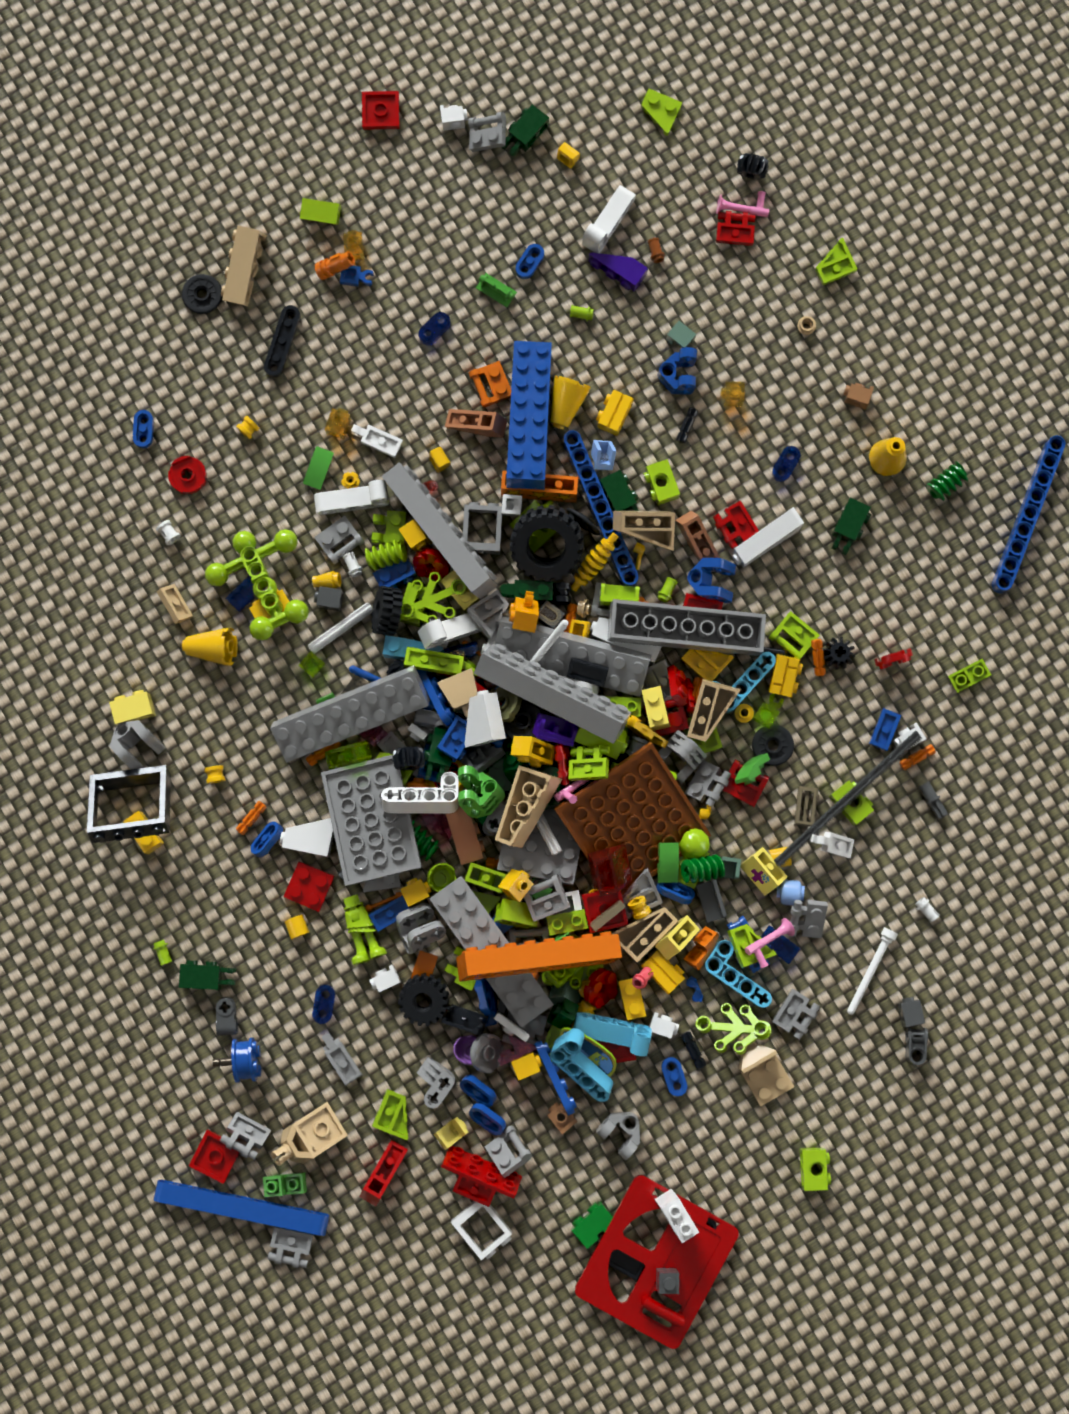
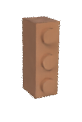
M458 804V809L454 813L445 814L460 863L464 865L484 859L482 852H485V847L482 840L478 841L477 834H480L477 822L473 823L472 817L468 816Z

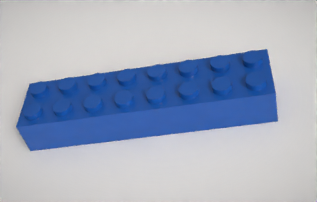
M514 341L506 477L507 488L545 490L552 342Z

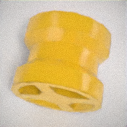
M245 416L243 422L236 426L249 440L252 438V434L260 429L248 416Z
M223 765L204 768L207 774L206 784L226 781L222 772L224 770Z
M645 896L635 897L627 904L629 909L633 911L632 916L634 919L644 918L651 913L650 907L646 905L647 900Z

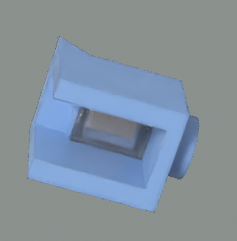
M593 440L591 456L594 461V469L613 470L616 449L612 441Z

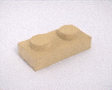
M175 584L162 587L157 591L175 624L190 620L193 617Z

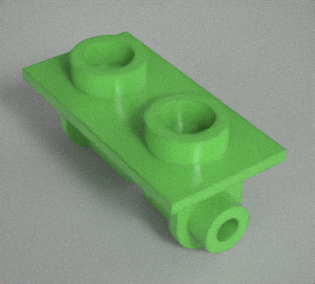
M487 273L480 276L479 284L476 287L477 290L505 307L509 306L517 293Z

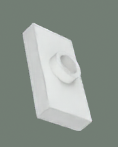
M500 1012L494 1017L496 1021L504 1026L503 1031L510 1036L515 1034L525 1042L530 1037V1034Z

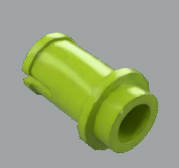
M571 305V318L586 319L587 322L592 320L594 309H590L589 306L584 308Z
M667 577L661 591L657 593V598L662 602L668 603L672 599L671 594L678 582L673 578Z
M165 940L154 943L153 950H156L160 966L172 962L166 946L168 943H165Z

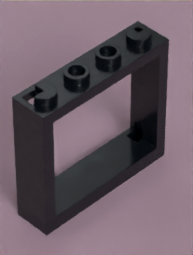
M167 765L90 775L87 834L92 843L121 841L129 838L159 836V834L170 833L171 774ZM160 783L159 818L97 826L98 796L100 791Z

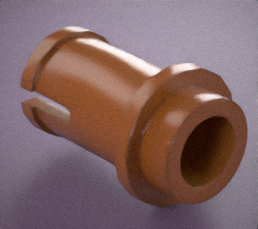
M659 238L648 240L652 255L650 257L654 263L664 261L665 253L662 252Z

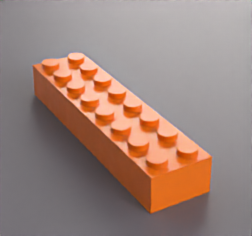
M611 931L602 932L593 937V934H584L574 939V936H566L558 941H555V938H548L540 943H536V940L525 941L521 945L513 942L504 944L505 946L497 948V945L485 946V949L478 950V947L466 948V951H462V954L456 958L459 982L611 964L622 958L619 934H612Z

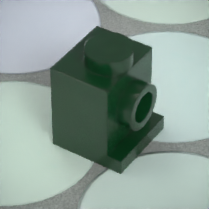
M565 998L560 1004L557 1003L552 1006L547 1022L559 1029L568 1027L574 1021L579 1005Z

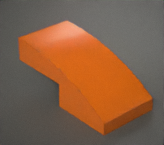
M705 926L693 939L696 945L683 958L685 962L700 970L712 953L719 934Z
M420 950L411 979L417 974L421 976L422 973H426L428 977L430 974L433 975L439 956Z

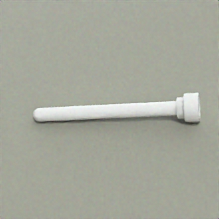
M567 620L560 622L530 661L538 663L568 626L569 622Z
M884 927L881 932L882 941L847 1009L850 1015L855 1013L889 943L891 944L892 941H895L898 936L897 933Z

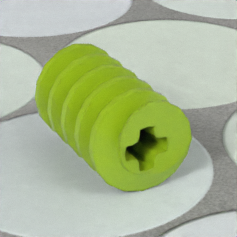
M393 540V546L386 542V548L379 544V550L372 546V552L365 548L366 562L369 568L373 570H378L379 567L385 568L386 565L392 566L393 562L395 564H399L400 561L406 562L408 559L407 550L402 540L400 544H398L397 540Z

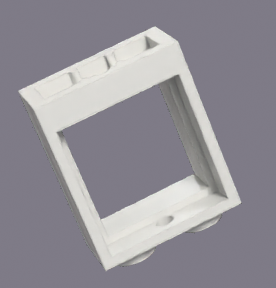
M672 1189L655 1199L682 1243L699 1233L679 1197Z
M473 1201L451 1221L452 1225L480 1260H483L485 1257L488 1260L496 1253L495 1248L500 1244L503 1247L512 1239L510 1237L512 1230L491 1204L487 1207ZM482 1206L504 1232L483 1251L461 1225Z

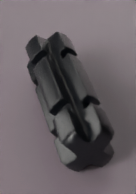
M693 407L688 409L687 416H685L676 438L678 442L686 443L698 414L697 409Z
M691 1032L683 1033L681 1038L684 1043L686 1042L687 1045L685 1046L692 1060L695 1061L696 1068L701 1069L705 1067L706 1062L701 1057L702 1054L696 1042L693 1041Z

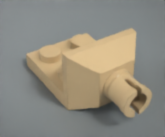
M744 1033L743 1035L746 1038L749 1034ZM739 1036L736 1040L742 1041L744 1038ZM754 1041L746 1047V1052L740 1056L738 1069L761 1107L794 1088V1085L776 1056L778 1054L776 1050L757 1044Z
M326 1102L285 1128L282 1132L281 1147L272 1151L271 1157L274 1159L281 1155L280 1158L274 1161L278 1166L288 1159L304 1164L348 1135L332 1108Z

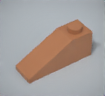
M449 409L445 427L486 437L503 438L507 419L497 412Z
M690 511L675 520L698 561L702 558H720L698 514Z

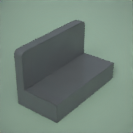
M716 879L696 885L706 922L727 917Z

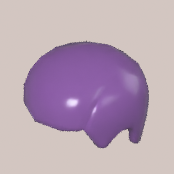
M473 1035L461 1036L455 1042L453 1053L460 1063L472 1065L470 1051L477 1037Z

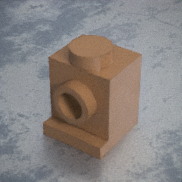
M851 383L850 386L846 385L843 396H846L844 403L866 409L874 387L870 386L867 389L859 383Z
M555 1102L548 1108L549 1113L547 1116L561 1134H564L577 1123V1119L573 1114L567 1115L562 1102L560 1104ZM560 1113L565 1115V1118L562 1121L557 1119V1116Z

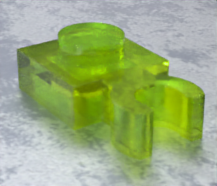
M775 694L769 697V704L762 703L753 717L754 721L768 729L772 727L780 715V711L776 709L781 708L784 704L783 698L778 703L773 701Z

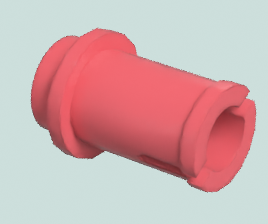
M644 967L639 974L634 975L632 978L633 986L637 989L645 988L649 979L653 977V972L648 975L652 969Z

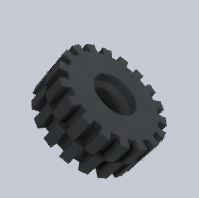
M386 586L378 588L371 619L373 633L388 636L396 634L398 623H400V614L402 613L403 596L401 589Z
M422 973L421 976L418 974L414 975L412 979L407 980L399 994L398 1005H401L399 1008L400 1012L405 1013L403 1016L405 1019L408 1017L411 1019L410 1023L418 1022L417 1026H422L423 1023L426 1026H430L431 1022L433 1024L438 1022V1019L443 1017L449 1004V991H446L447 986L445 983L443 985L440 983L441 979L439 977L437 980L434 979L435 975L432 974L429 977L426 976V973ZM425 993L430 996L431 1004L428 1007H421L417 1004L416 997L419 994Z

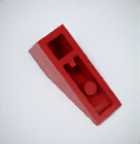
M391 1140L359 1197L377 1206L408 1149Z

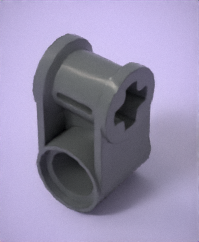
M631 734L625 753L632 755L648 744L649 741Z
M502 801L495 811L487 816L482 826L485 835L491 837L497 834L507 802ZM491 823L495 824L494 829L490 828Z
M230 997L222 998L216 1004L217 1036L238 1034L236 1004ZM225 1002L227 1005H230V1008L227 1009V1012L225 1011V1008L221 1007V1005L225 1004Z
M906 1027V1060L912 1065H921L927 1058L928 1029L923 1028V1030ZM915 1050L920 1054V1059L917 1062L912 1059V1053Z

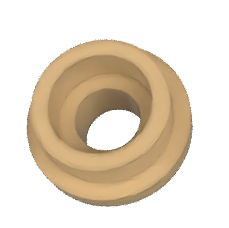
M809 316L802 317L797 324L798 331L803 335L812 334L816 329L815 320ZM808 324L810 328L805 329L803 325Z
M588 599L580 600L578 603L577 615H581V618H586L591 613L592 605L589 604Z

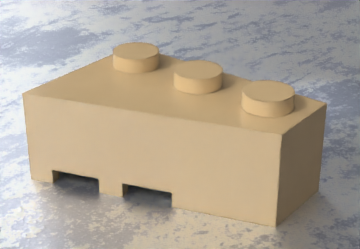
M613 511V530L660 548L674 551V512Z
M703 679L687 737L706 742L741 689Z
M662 907L646 917L614 931L612 934H619L621 948L635 962H638L678 920L665 907Z

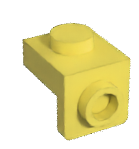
M455 1117L434 1133V1136L442 1147L447 1150L460 1138L468 1134L467 1126L461 1119Z

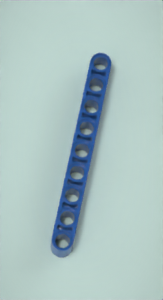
M568 431L564 435V447L602 539H608L612 532L618 535L617 541L620 543V546L615 548L614 551H610V558L622 586L635 587L638 581V573L622 534L613 529L608 531L603 528L605 523H610L613 526V513L582 438L577 431ZM569 438H575L577 440V443L572 445L569 444L567 440ZM576 455H582L584 457V460L579 462L576 461L574 457ZM583 472H589L591 474V477L589 479H585L581 476V474ZM596 489L599 493L596 496H591L588 491ZM603 506L606 511L598 513L596 507ZM623 557L627 560V564L620 565L617 559ZM632 575L635 580L629 583L625 581L624 577Z
M1055 435L1051 437L1042 449L992 581V589L996 593H1005L1014 583L1066 443L1061 436ZM1051 443L1057 444L1058 449H1053ZM1044 460H1049L1052 466H1047ZM1038 477L1044 478L1045 484L1040 483ZM1036 494L1039 501L1033 500L1031 495ZM1025 511L1031 512L1032 518L1026 517ZM1019 528H1023L1025 530V536L1019 533ZM1012 545H1016L1019 548V553H1015L1012 550ZM1006 562L1012 565V570H1008L1005 567ZM999 580L1005 581L1006 588L999 585Z
M167 1180L157 1181L153 1199L159 1203L319 1236L326 1235L330 1216L318 1211Z

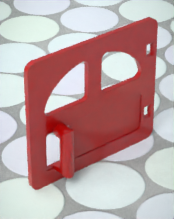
M637 1175L630 1184L609 1226L575 1286V1293L584 1301L671 1349H676L683 1341L733 1248L739 1232L732 1224L676 1194L699 1233L682 1243L668 1223L654 1250L651 1251L624 1236V1229L640 1215L660 1209L655 1201L657 1196L653 1195L655 1188L664 1193L669 1190L644 1175ZM708 1218L719 1223L716 1229L706 1224ZM613 1250H620L645 1265L625 1302H619L616 1299L609 1283L608 1266ZM656 1268H676L679 1272V1294H663L681 1305L678 1313L651 1297L652 1292L657 1291ZM645 1308L670 1322L671 1326L667 1327L643 1314V1309Z

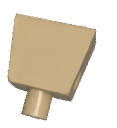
M472 668L437 682L454 711L462 709L465 718L468 717L470 697L477 696Z

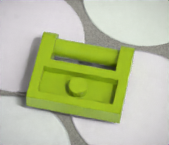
M790 611L768 638L771 641H776L794 658L801 659L812 646L811 641L817 639L820 635ZM781 631L785 632L802 646L801 650L798 651L781 637L779 633Z

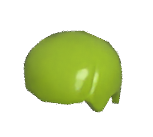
M696 828L685 832L679 843L681 854L687 859L703 857L710 847L708 835Z
M438 863L432 866L427 874L428 885L435 892L441 891L457 879L455 869L447 863Z

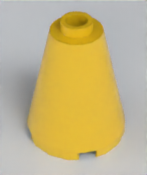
M555 375L550 422L554 423L553 427L564 430V427H569L591 387L589 385H580L579 381Z
M893 437L875 443L869 453L872 469L882 476L898 474L904 468L907 461L904 441L901 438Z
M223 628L187 636L182 641V650L191 657L231 666L234 664V662H231L232 658L237 656V636H233V628Z

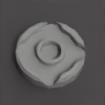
M483 1033L474 1040L470 1051L472 1065L477 1071L493 1073L496 1068L501 1066L504 1059V1046L501 1045V1039L498 1036Z

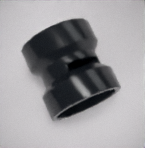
M564 582L553 583V591L555 593L552 603L559 605L570 604L571 596L569 592L571 591L572 584Z

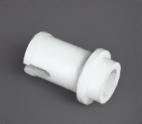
M354 552L345 554L343 559L349 569L348 574L352 577L361 575L362 566H359Z
M923 897L915 904L917 906L916 909L920 910L930 923L940 916L930 905L929 899Z

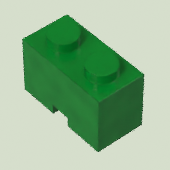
M602 1202L599 1204L593 1203L587 1209L588 1213L583 1218L579 1216L572 1222V1232L587 1249L599 1239L598 1234L602 1230L606 1231L613 1218V1215Z

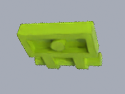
M594 745V747L588 748L578 746L571 749V756H577V760H569L568 779L570 781L608 779L609 759L607 757L602 758V755L610 753L609 746ZM586 755H593V758L585 759Z

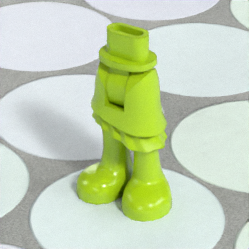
M358 894L344 898L345 907L343 909L345 911L348 933L352 935L357 952L351 960L352 965L361 964L386 955V949L380 947L375 939L373 932H376V930L372 927L374 924L371 922L363 902H360ZM361 933H364L370 950V956L364 945Z

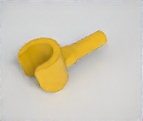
M637 542L633 552L638 554L635 568L640 570L645 546Z
M707 805L706 809L700 808V819L707 820L711 814L712 807Z

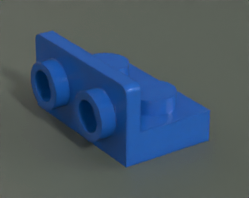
M408 559L406 562L400 561L399 564L393 562L392 566H386L373 573L379 586L398 588L402 584L407 585L408 582L412 583L415 580L414 578L417 577Z
M458 715L436 748L452 758L454 763L457 759L461 760L467 751L464 749L467 721Z

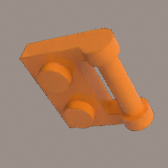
M500 361L468 372L470 379L474 381L483 408L511 398V387ZM485 375L493 397L487 396L480 376Z

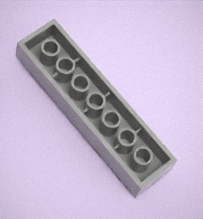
M399 462L382 476L471 593L481 600L498 586L495 582L497 579L495 574L487 566H484L486 564L484 560L473 551L475 550L473 546L462 537L463 533L451 522L452 519L440 508L441 505L431 496L430 491L421 483L417 474L408 465L403 466Z
M613 599L610 603L607 641L759 656L764 652L766 614Z
M503 616L499 623L495 644H501L506 647V650L512 653H519L524 659L530 661L555 629L538 624L535 633L512 629V622L509 621V617ZM563 631L538 663L542 668L553 670L558 675L565 677L567 676L572 657L609 667L604 685L605 688L640 697L652 655Z
M493 643L482 653L474 671L475 675L613 744L622 734L632 713L625 706L616 705L610 702L609 698L598 696L591 689L580 687L573 680L564 679L558 676L555 671L546 670L539 663L528 661L521 654L506 650V647L501 644Z
M413 665L274 721L270 729L287 763L427 707L430 699L416 667Z
M462 876L429 899L465 950L470 947H478V950L485 949V946L497 945V948L505 946L504 944L509 943ZM531 973L486 978L521 1028L553 1005Z

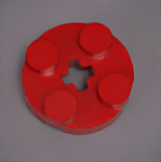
M181 456L173 461L170 471H168V479L175 490L181 494H193L205 486L207 471L200 460L191 456ZM185 471L192 472L190 479H183Z
M423 548L422 551H417L413 558V565L416 568L415 572L420 577L425 576L429 578L430 573L437 572L441 575L442 580L448 575L451 565L442 557L443 555L439 551L432 548ZM433 575L432 579L437 581L438 575Z
M908 648L907 653L901 650L881 657V661H879V658L874 659L876 667L879 666L881 670L891 667L893 665L892 662L898 661L899 664L911 660L910 656H913L912 649Z
M604 968L594 971L588 978L591 981L588 986L585 985L583 995L587 1003L599 1009L610 999L616 997L618 992L616 989L617 978L615 973Z

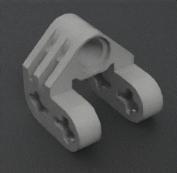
M139 720L120 723L115 728L110 743L114 753L130 769L144 768L139 760L128 751L140 739L158 755L165 749V746Z
M679 730L670 738L665 748L662 747L658 752L663 761L673 751L687 763L677 774L676 781L680 784L689 777L707 756L692 739Z
M421 903L406 909L396 917L397 929L408 954H413L416 951L430 947V943L440 940L446 934V929L440 921H433L419 927V925L430 921L434 916V911L428 903Z
M427 1057L417 1071V1074L431 1085L424 1096L425 1105L429 1108H436L442 1103L453 1087L455 1075L442 1064ZM449 1078V1084H446L444 1087L440 1086L443 1082L442 1079ZM437 1092V1100H434V1102H432L430 1100L431 1096H433L434 1093Z
M631 1112L610 1113L599 1125L596 1133L604 1140L619 1122L620 1127L630 1135L618 1149V1154L627 1160L636 1151L640 1143L639 1119L636 1114ZM633 1118L636 1124L633 1127H627L625 1120Z

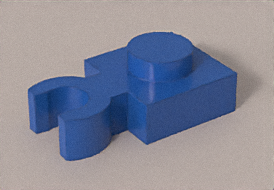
M353 265L341 271L340 284L359 287V282H363L366 286H371L372 281L366 280V277L374 276L372 270L361 272V266Z

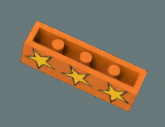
M502 471L501 497H503V494L519 495L525 499L573 503L577 501L578 477L545 474V490L507 488V471Z

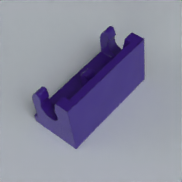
M538 713L532 733L538 739L573 747L578 727H575V724L563 718Z

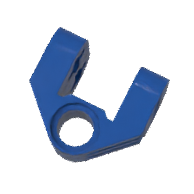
M691 347L681 348L679 352L672 354L660 366L657 377L671 394L689 395L694 392L696 387L695 376L682 375L678 380H675L676 367L688 368L694 366L697 360V349ZM669 370L671 375L666 376L662 371Z
M702 558L688 573V582L695 592L703 598L723 603H732L733 592L722 587L711 586V572H717L722 575H735L736 564L722 558Z

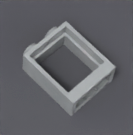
M470 502L469 505L464 504L463 537L468 540L469 512L497 513L496 543H469L477 554L500 555L502 506H499L497 503H488V506L480 505L478 502Z

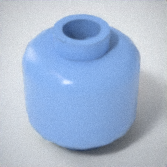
M784 880L781 886L777 887L776 898H780L782 905L793 906L795 900L804 901L805 886H802L801 882L797 880Z

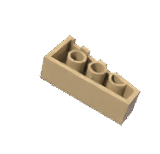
M239 225L237 230H234L232 236L234 245L229 251L230 265L225 270L226 284L221 289L223 301L248 307L254 286V281H251V279L256 276L258 271L256 260L261 257L263 252L261 241H265L267 237L260 230Z
M519 765L495 840L509 846L523 848L562 779Z

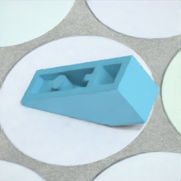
M385 635L383 656L384 658L405 660L407 647L424 649L421 641ZM436 646L427 650L443 653L444 647Z

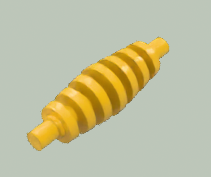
M612 532L608 539L603 538L600 541L601 544L598 543L595 546L596 549H592L590 554L585 556V560L581 563L582 567H579L578 573L574 575L575 582L571 586L572 590L576 592L580 586H586L588 584L587 580L591 581L594 578L593 575L596 576L599 573L598 570L604 568L603 564H606L608 561L606 557L609 558L611 556L610 551L615 549L614 542L618 539V535Z

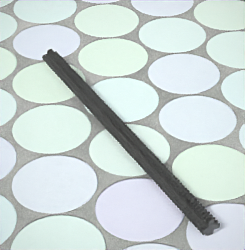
M915 730L912 735L908 736L898 748L896 747L875 769L873 768L852 790L850 789L843 798L836 802L810 828L802 833L785 851L779 854L774 859L776 865L780 868L783 863L786 864L785 862L789 861L790 857H793L799 848L802 849L801 847L805 846L808 840L811 841L812 834L820 833V829L823 830L825 828L824 825L826 826L829 821L834 820L833 817H837L836 814L841 813L847 804L850 805L856 796L859 797V793L862 794L865 788L868 789V785L871 786L874 780L878 779L879 775L882 776V772L885 773L888 767L891 768V764L894 765L897 759L901 758L902 754L905 755V751L908 752L911 746L915 745L916 741L919 742V738L922 739L920 734Z

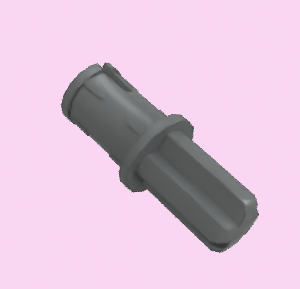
M930 781L921 785L919 789L927 800L926 804L930 805L938 819L945 817L948 813L939 799L940 795L937 796Z

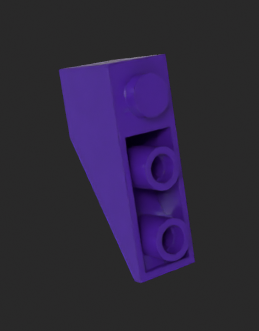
M593 252L589 254V262L595 269L599 270L600 268L603 270L607 277L619 281L626 290L631 289L635 292L647 275L648 268L632 257Z

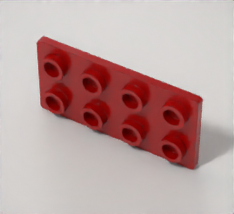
M457 1146L449 1147L441 1165L442 1168L459 1175L453 1192L487 1207L490 1206L496 1191L514 1199L522 1176L516 1171L504 1178L494 1162L482 1159L479 1155L468 1153Z

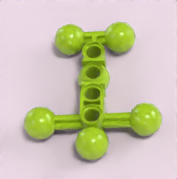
M280 530L276 533L274 541L258 549H255V536L251 532L240 531L234 535L232 542L233 548L236 552L240 553L241 557L225 565L217 562L212 563L206 568V581L216 587L224 585L230 574L244 567L246 568L254 584V595L260 599L262 606L271 615L269 619L260 616L251 621L249 626L250 634L257 640L269 639L275 628L289 621L299 624L308 617V606L305 602L297 599L288 602L284 612H282L283 604L277 594L276 582L269 577V573L262 560L277 551L290 553L296 549L298 544L297 536L291 530Z

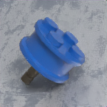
M254 1037L249 1038V1041L241 1042L233 1039L231 1058L213 1059V1067L232 1065L235 1083H240L243 1079H252L253 1082L257 1081V1078L261 1077V1065H258V1057H261L260 1045H257Z

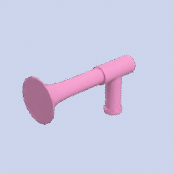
M758 191L756 207L728 202L720 194L716 213L718 214L721 210H734L768 218L769 209L763 208L766 192Z
M589 780L575 781L557 792L554 798L557 802L565 798L571 804L576 803L577 797L572 793Z
M786 918L781 919V926L764 938L745 948L746 954L750 956L754 953L760 968L768 966L769 964L766 962L760 949L782 935L794 936L795 929L792 923Z

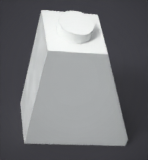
M488 690L477 692V696L470 697L465 748L506 739L497 692L489 693Z
M331 818L286 828L280 837L282 848L330 857L334 838Z

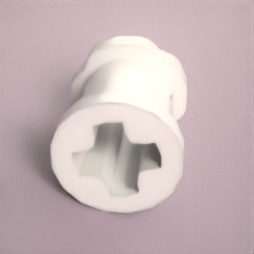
M170 520L162 522L156 528L157 532L161 533L166 540V545L175 543L181 537L180 533H176L171 526Z

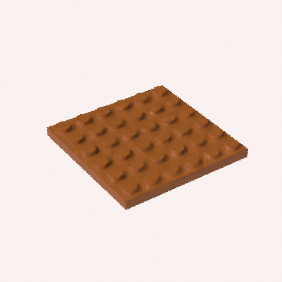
M651 742L610 769L608 779H596L574 795L577 797L576 803L571 804L568 800H565L554 808L606 888L620 886L622 896L645 869L648 868L652 877L657 874V864L659 863L658 843H680L683 834L694 828L702 830L708 837L711 836ZM679 849V858H680V857L683 856V855L681 854V851H680V849Z

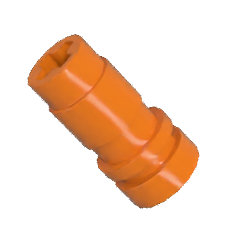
M350 251L335 254L330 259L326 258L315 263L317 276L321 280H325L338 272L348 269L355 264L354 256Z

